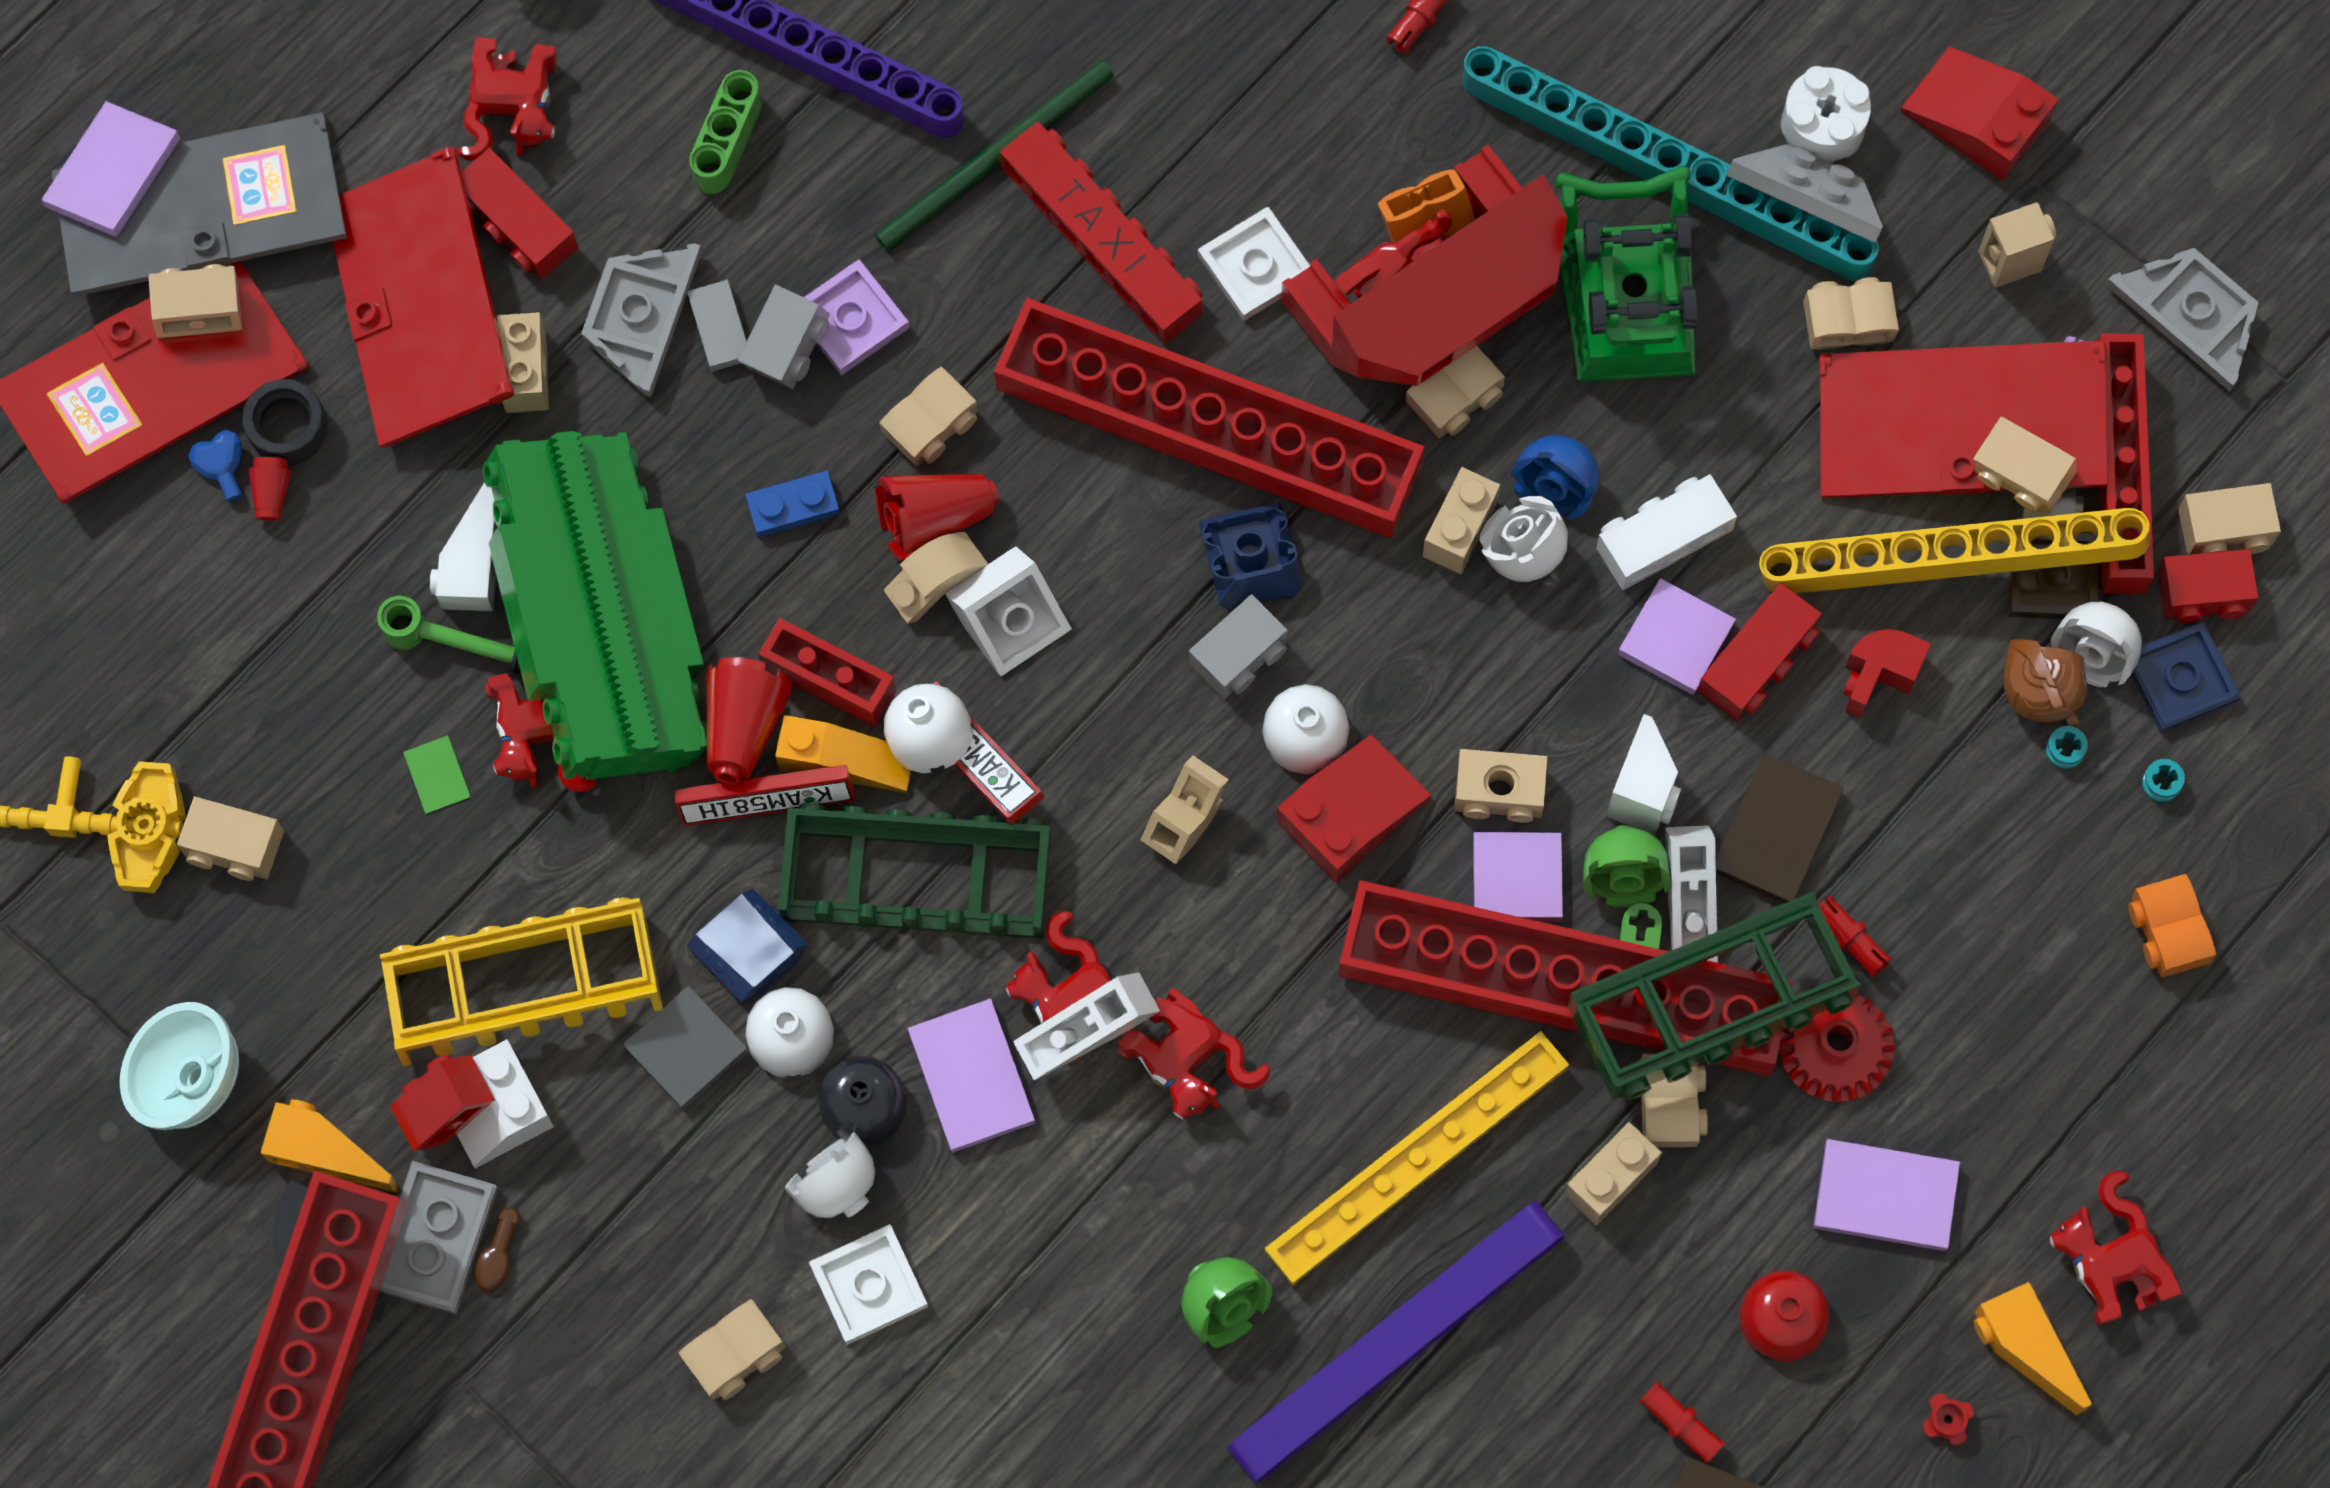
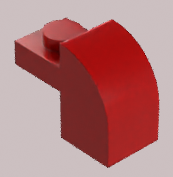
M1891 629L1879 630L1863 637L1852 649L1845 666L1853 670L1842 694L1850 698L1845 712L1861 718L1877 681L1909 694L1931 643L1908 633Z

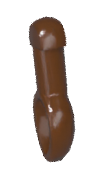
M504 1208L497 1218L499 1223L491 1246L485 1249L477 1260L475 1279L479 1289L484 1292H491L498 1288L508 1275L510 1259L507 1251L515 1228L519 1227L521 1215L515 1208Z

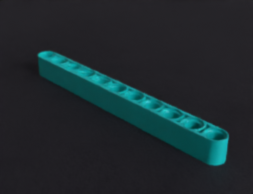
M1480 46L1470 50L1466 55L1462 81L1466 92L1473 97L1645 181L1679 166H1687L1691 173L1690 180L1686 182L1688 202L1845 279L1858 281L1867 278L1872 273L1879 251L1877 241L1874 243L1726 176L1730 164L1495 49ZM1476 68H1486L1491 74L1481 77L1473 73V70ZM1522 86L1529 92L1518 95L1511 92L1510 88ZM1559 104L1566 110L1561 113H1554L1548 110L1547 106ZM1595 122L1600 124L1603 129L1600 131H1590L1584 124ZM1627 140H1632L1637 142L1641 147L1638 149L1630 150L1625 148L1621 143ZM1667 158L1677 162L1678 166L1666 168L1659 161ZM1708 177L1714 180L1716 184L1706 187L1699 184L1696 179ZM1672 188L1666 191L1672 193ZM1745 195L1751 198L1754 203L1742 205L1734 197ZM1780 213L1785 214L1790 218L1791 222L1778 223L1772 216ZM1813 232H1821L1824 233L1829 238V240L1826 242H1818L1812 239L1810 234ZM1860 251L1865 254L1867 259L1863 261L1854 260L1849 256L1848 252Z

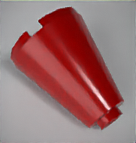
M983 474L884 476L877 480L881 485L875 486V502L879 523L882 530L889 529L894 541L888 542L887 545L895 559L899 561H904L920 547L938 537L959 533L991 516L994 512V505L999 503L998 492L992 480L987 481Z
M742 657L719 659L718 666L715 668L712 664L708 667L706 675L707 768L714 774L715 779L720 782L737 784L740 780L750 777L791 697L793 690L792 680L779 669L777 676L766 672V663Z

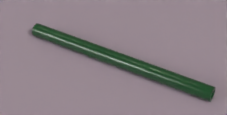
M1103 60L1098 62L875 233L874 236L880 246L885 251L891 249L1001 164L999 151L1037 121L1047 129L1114 77V73L1108 64Z

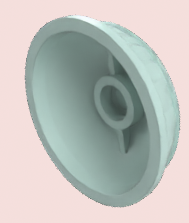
M184 1002L161 1010L140 1028L126 1051L120 1072L121 1097L127 1111L135 1120L157 1130L181 1129L203 1122L220 1109L235 1085L239 1068L237 1044L224 1018L204 1004Z

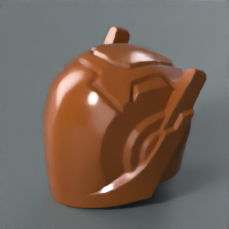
M2010 640L2003 669V686L2008 703L2016 713L2031 721L2050 723L2066 719L2069 726H2078L2080 721L2076 711L2083 705L2087 694L2084 657L2069 650L2041 647L2038 641Z

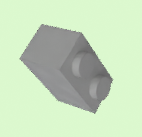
M775 284L738 361L748 369L793 390L797 381H801L809 370V356L815 344L820 343L828 331L830 313L819 304Z
M1251 594L1189 650V664L1225 700L1232 692L1240 694L1247 689L1256 677L1253 673L1266 663L1268 666H1271L1282 657L1287 650L1285 646L1287 644V629Z

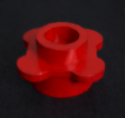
M1943 1394L1933 1396L1930 1400L1932 1410L1929 1419L1923 1423L1924 1433L1931 1438L1935 1436L1946 1438L1950 1444L1955 1446L1961 1445L1967 1438L1965 1428L1968 1420L1974 1415L1972 1406L1967 1402L1960 1403L1953 1399H1947ZM1950 1416L1952 1423H1945L1944 1417Z

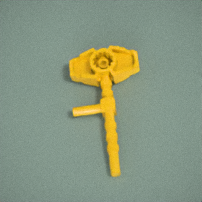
M64 757L56 805L48 804L47 811L33 810V808L28 807L13 809L11 806L0 805V827L10 828L11 826H17L19 829L44 828L51 836L76 838L77 831L84 834L99 832L100 835H107L118 886L123 891L155 893L161 885L163 877L169 873L181 851L176 842L183 828L182 821L186 820L185 808L175 769L167 763L138 762L132 771L131 777L125 781L113 803L114 808L118 811L116 816L109 813H102L101 815H95L93 812L79 813L75 809L74 801L82 761L76 757Z

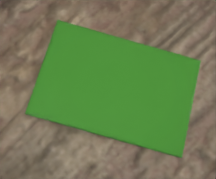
M448 735L403 752L425 814L470 798Z

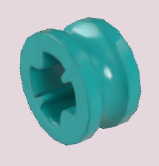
M2062 726L2050 735L2045 747L2046 756L2055 767L2071 769L2083 760L2088 744L2084 733L2078 728ZM2063 738L2072 740L2071 746H2077L2078 750H2073L2070 757L2061 755L2062 748L2056 749V745H2060Z
M2170 759L2154 761L2149 765L2142 778L2144 792L2149 798L2157 802L2173 800L2185 783L2183 769L2178 763ZM2159 771L2166 772V778L2170 775L2173 777L2174 781L2171 782L2168 790L2160 789L2161 783L2156 786L2153 782Z

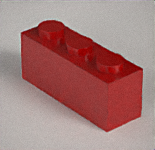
M490 148L461 172L471 215L476 214L485 223L482 229L496 245H500L503 242L512 251L510 254L511 259L524 273L527 274L531 270L542 280L579 248L574 232Z
M1780 582L1700 678L1697 692L1736 722H1739L1746 712L1753 716L1768 697L1764 692L1773 680L1778 684L1781 683L1791 671L1795 663L1790 659L1798 649L1801 648L1806 652L1821 633L1817 626L1822 613Z
M781 618L777 621L758 654L760 661L766 663V672L777 676L778 669L781 670L792 680L793 686L874 728L877 727L897 692L894 676Z

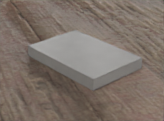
M412 1161L400 1198L408 1200L409 1204L379 1292L457 1314L499 1189L498 1186Z

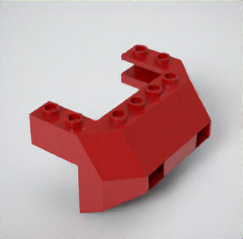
M1487 144L1481 148L1480 153L1463 164L1460 162L1453 168L1465 186L1476 220L1352 303L1349 302L1317 259L1309 263L1307 269L1292 279L1287 278L1282 282L1281 301L1331 366L1356 377L1418 386L1556 292L1567 215L1545 176L1541 175L1522 188Z

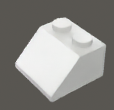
M1016 546L945 593L963 627L1000 676H1003L1072 630L1036 563Z
M1644 714L1613 790L1606 817L1656 835L1660 822L1669 825L1681 788L1674 786L1678 771L1651 716Z
M507 1039L473 1057L495 1099L494 1102L457 1133L475 1169L554 1127Z

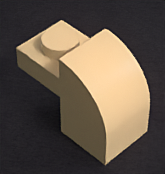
M965 532L947 534L930 541L908 556L900 564L903 570L884 589V592L907 623L917 622L947 591L988 565V563Z
M1192 756L1184 764L1171 794L1153 811L1140 840L1177 864L1193 847L1214 818L1223 802L1220 797L1229 779L1195 756Z

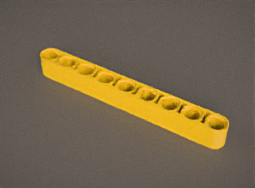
M2123 508L1777 544L1770 546L1763 552L1760 557L1759 566L1764 585L1770 592H1773L1781 582L1797 594L2129 560L2140 557L2148 549L2150 527L2148 519L2143 512L2134 508ZM2128 527L2136 528L2141 532V535L2134 540H2125L2118 534L2121 530ZM2082 532H2091L2097 537L2093 543L2088 545L2079 544L2074 540ZM2040 536L2048 537L2053 541L2052 545L2045 549H2036L2030 543ZM1995 541H2003L2009 545L2008 549L2000 554H1993L1986 548ZM1953 545L1965 549L1964 554L1958 558H1948L1943 552L1946 548ZM1908 550H1916L1922 554L1916 562L1905 563L1899 559L1901 554ZM1866 554L1874 555L1878 558L1877 562L1870 567H1861L1856 564L1858 558ZM1821 559H1829L1835 563L1830 570L1825 572H1818L1812 568ZM1784 563L1791 566L1790 571L1783 576H1774L1769 573L1776 564Z

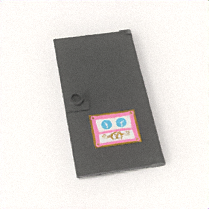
M324 112L177 143L117 237L59 213L72 297L149 281L148 274L160 273L169 268L186 271L203 269L211 264L229 266L233 262L347 238L331 153L327 119ZM62 168L52 170L53 181Z

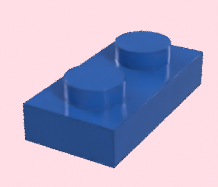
M828 471L745 494L758 538L840 515Z

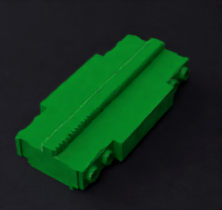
M569 431L556 433L549 440L530 442L510 440L503 441L500 445H495L489 458L483 465V478L486 486L492 489L494 497L493 518L498 526L488 544L528 701L544 699L543 716L545 722L548 725L551 724L555 738L553 741L554 759L558 765L562 766L565 779L574 778L578 774L580 778L586 777L587 780L661 770L676 772L679 767H687L691 763L697 762L707 748V723L705 720L700 719L697 708L699 704V689L696 682L692 680L703 666V660L663 508L647 509V491L643 485L639 486L636 475L638 467L637 453L633 447H630L626 432L617 433L616 436L602 437V434L581 436V433Z

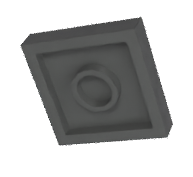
M689 985L671 1000L663 1010H660L623 1043L624 1048L682 1110L686 1109L749 1052L740 1039Z

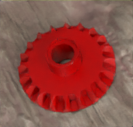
M1857 994L1856 998L1853 999L1854 1004L1840 1013L1831 1015L1827 1010L1813 1016L1814 1020L1804 1028L1792 1032L1789 1031L1788 1027L1783 1029L1779 1045L1780 1058L1786 1073L1801 1090L1824 1101L1847 1102L1869 1094L1881 1084L1892 1065L1895 1044L1892 1027L1889 1026L1884 1012L1880 1011L1871 999H1866ZM1831 1034L1844 1036L1849 1043V1048L1844 1051L1834 1050L1829 1046L1827 1036Z

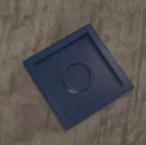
M2203 621L2141 646V655L2131 676L2160 733L2240 700L2241 695Z

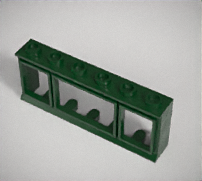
M800 804L799 809L788 808L778 911L785 921L1043 939L1051 843L1050 826H1044L1041 821L1030 818L1018 819L1016 824L1010 825L1009 823H1000L998 818L986 815L974 816L973 821L957 820L954 815L943 812L931 813L928 818L913 817L911 812L899 809L887 810L886 815L870 814L869 810L856 806L844 807L841 812L826 811L825 807L819 804ZM801 835L852 839L846 903L795 900ZM866 840L973 847L968 912L860 904ZM987 848L1038 852L1033 916L981 913Z
M1813 891L1573 991L1570 994L1568 1008L1612 1099L1616 1100L1626 1096L1627 1100H1631L1650 1091L1651 1084L1663 1079L1671 1083L1686 1077L1692 1072V1067L1707 1061L1709 1066L1721 1063L1732 1056V1050L1744 1045H1748L1750 1049L1759 1047L1773 1038L1772 1034L1787 1027L1790 1032L1804 1028L1814 1020L1813 1016L1827 1010L1829 1014L1833 1015L1848 1009L1854 1004L1853 999L1856 998L1861 984L1856 980L1818 905ZM1806 919L1835 979L1795 996L1766 935L1776 933L1787 926ZM1751 942L1780 1002L1681 1043L1654 989L1653 983ZM1638 989L1667 1050L1620 1069L1591 1008L1613 1001L1622 995Z

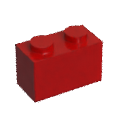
M2250 549L2164 557L2157 570L2164 620L2178 618L2179 623H2193L2209 615H2221L2222 619H2236L2250 612L2258 599Z
M450 1054L433 1060L427 1065L428 1072L422 1077L407 1083L402 1088L403 1094L390 1105L413 1152L445 1145L495 1101L472 1055L452 1058Z

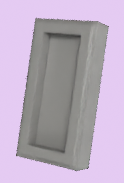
M728 280L687 291L711 372L740 364L738 358L746 344V338Z

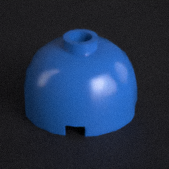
M1546 435L1531 442L1522 452L1511 471V477L1514 476L1516 480L1514 490L1519 498L1527 496L1546 498L1552 501L1560 514H1566L1564 519H1574L1583 515L1593 501L1599 485V469L1594 455L1582 443L1562 435Z

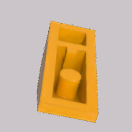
M784 715L775 755L779 771L792 773L847 765L853 784L907 793L912 770L906 769L894 758L887 741L827 722Z
M294 1099L290 1100L289 1105L275 1103L261 1149V1154L269 1163L310 1173L317 1171L352 1183L396 1193L398 1183L319 1112H315V1105Z
M2029 1282L1984 1302L1974 1312L1977 1319L1973 1321L1976 1332L1985 1345L1991 1344L1998 1356L2075 1415L2085 1412L2092 1405Z

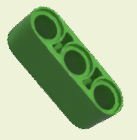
M737 70L725 76L690 154L689 162L695 185L704 193L715 194L726 189L761 111L762 101L757 80L753 74L747 71ZM742 91L751 94L748 98L741 101L732 98L736 93ZM729 127L735 129L734 133L730 136L722 137L717 135V132L722 128ZM707 164H717L720 166L713 173L701 171Z

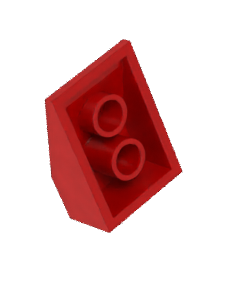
M1949 47L1907 99L1900 111L2004 181L2050 122L2059 99L2024 75Z
M1371 734L1308 779L1278 806L1277 823L1335 883H1338L1431 798V794Z

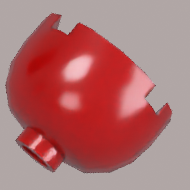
M1792 1270L1771 1272L1757 1279L1745 1293L1739 1310L1740 1330L1748 1345L1756 1352L1758 1350L1764 1356L1770 1357L1771 1360L1777 1362L1798 1361L1812 1354L1826 1336L1830 1323L1828 1300L1821 1287L1807 1275Z

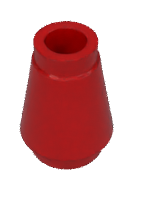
M257 457L253 459V467L249 468L255 519L262 521L281 520V512L292 471L288 470V460L275 457Z

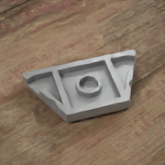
M1785 144L1734 158L1726 176L1876 243L1883 225L1864 180L1854 175L1852 170L1843 165H1831L1816 158L1814 153L1805 148L1792 147Z
M689 244L687 249L662 253V250L658 249L646 251L639 256L622 255L610 257L605 265L581 334L585 342L645 396H652L688 294L687 291H689L702 254L701 245Z
M2195 248L2177 253L2169 260L2159 259L2144 264L2142 269L2124 275L2117 273L2109 278L2106 284L2109 289L2227 390L2231 391L2238 380L2243 354L2246 351L2258 301Z

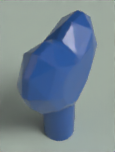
M224 430L218 433L211 442L201 441L194 444L189 453L191 466L206 478L218 480L227 502L236 501L243 496L234 475L242 455V442L238 435Z

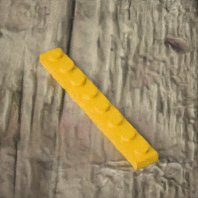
M1540 1031L1264 1248V1252L1287 1281L1294 1286L1565 1072L1569 1067L1568 1062Z

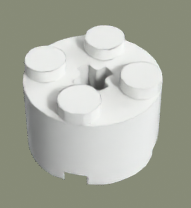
M1821 66L1809 68L1791 86L1786 99L1781 129L1789 146L1805 148L1814 153L1816 158L1829 164L1854 154L1863 140L1870 117L1871 104L1868 87L1852 74L1841 69L1824 68Z

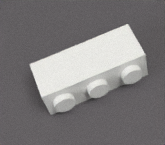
M1711 474L1700 480L1697 477L1689 478L1675 488L1673 495L1663 500L1660 497H1655L1640 506L1638 514L1627 520H1624L1623 517H1618L1601 529L1602 533L1599 534L1596 549L1622 591L1733 531L1737 516Z

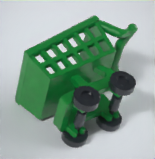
M1679 166L1647 181L1600 184L1561 172L1556 177L1555 185L1558 189H1561L1562 193L1561 206L1567 215L1560 269L1577 383L1695 375L1694 329L1697 327V299L1695 287L1692 286L1691 226L1688 215L1686 182L1691 178V173L1687 166ZM1672 188L1670 224L1599 228L1598 220L1590 219L1584 220L1583 229H1578L1576 194L1598 201L1650 198ZM1631 275L1640 276L1646 282V292L1640 297L1628 296L1622 288V282L1625 278Z

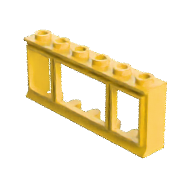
M617 898L609 901L607 905L590 909L575 907L558 916L549 918L540 916L530 917L523 920L520 924L503 928L500 926H488L480 929L475 934L461 937L447 935L436 939L434 943L420 946L401 945L392 949L391 952L380 954L395 1050L403 1067L412 1065L410 1050L432 1045L435 1054L443 1056L453 1052V1040L476 1036L480 1046H491L497 1042L495 1031L519 1026L523 1036L532 1037L540 1033V1021L563 1017L567 1027H577L583 1024L582 1012L606 1007L610 1017L618 1018L627 1014L625 1003L650 998L654 1011L663 1010L646 916L640 898ZM633 925L643 977L591 988L582 936ZM568 939L578 991L484 1012L469 1013L461 962ZM447 965L455 1018L406 1028L397 976Z

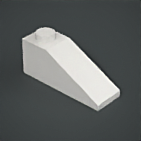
M485 482L441 551L438 569L431 570L430 592L431 595H436L443 610H494L496 571L488 543L498 526L493 518L494 497L492 489L487 487Z
M1709 825L1665 827V846L1671 870L1668 904L1672 950L1717 932L1715 836ZM1718 956L1708 959V961L1718 963Z
M1139 972L1118 976L1013 1042L1032 1078L1037 1080L1124 1034L1160 1012Z

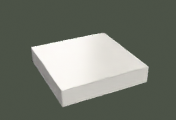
M1266 207L1198 249V257L1243 321L1280 300L1282 282L1287 278L1292 279L1309 267L1308 262L1269 207Z
M890 1224L809 1262L846 1345L928 1308L927 1302Z

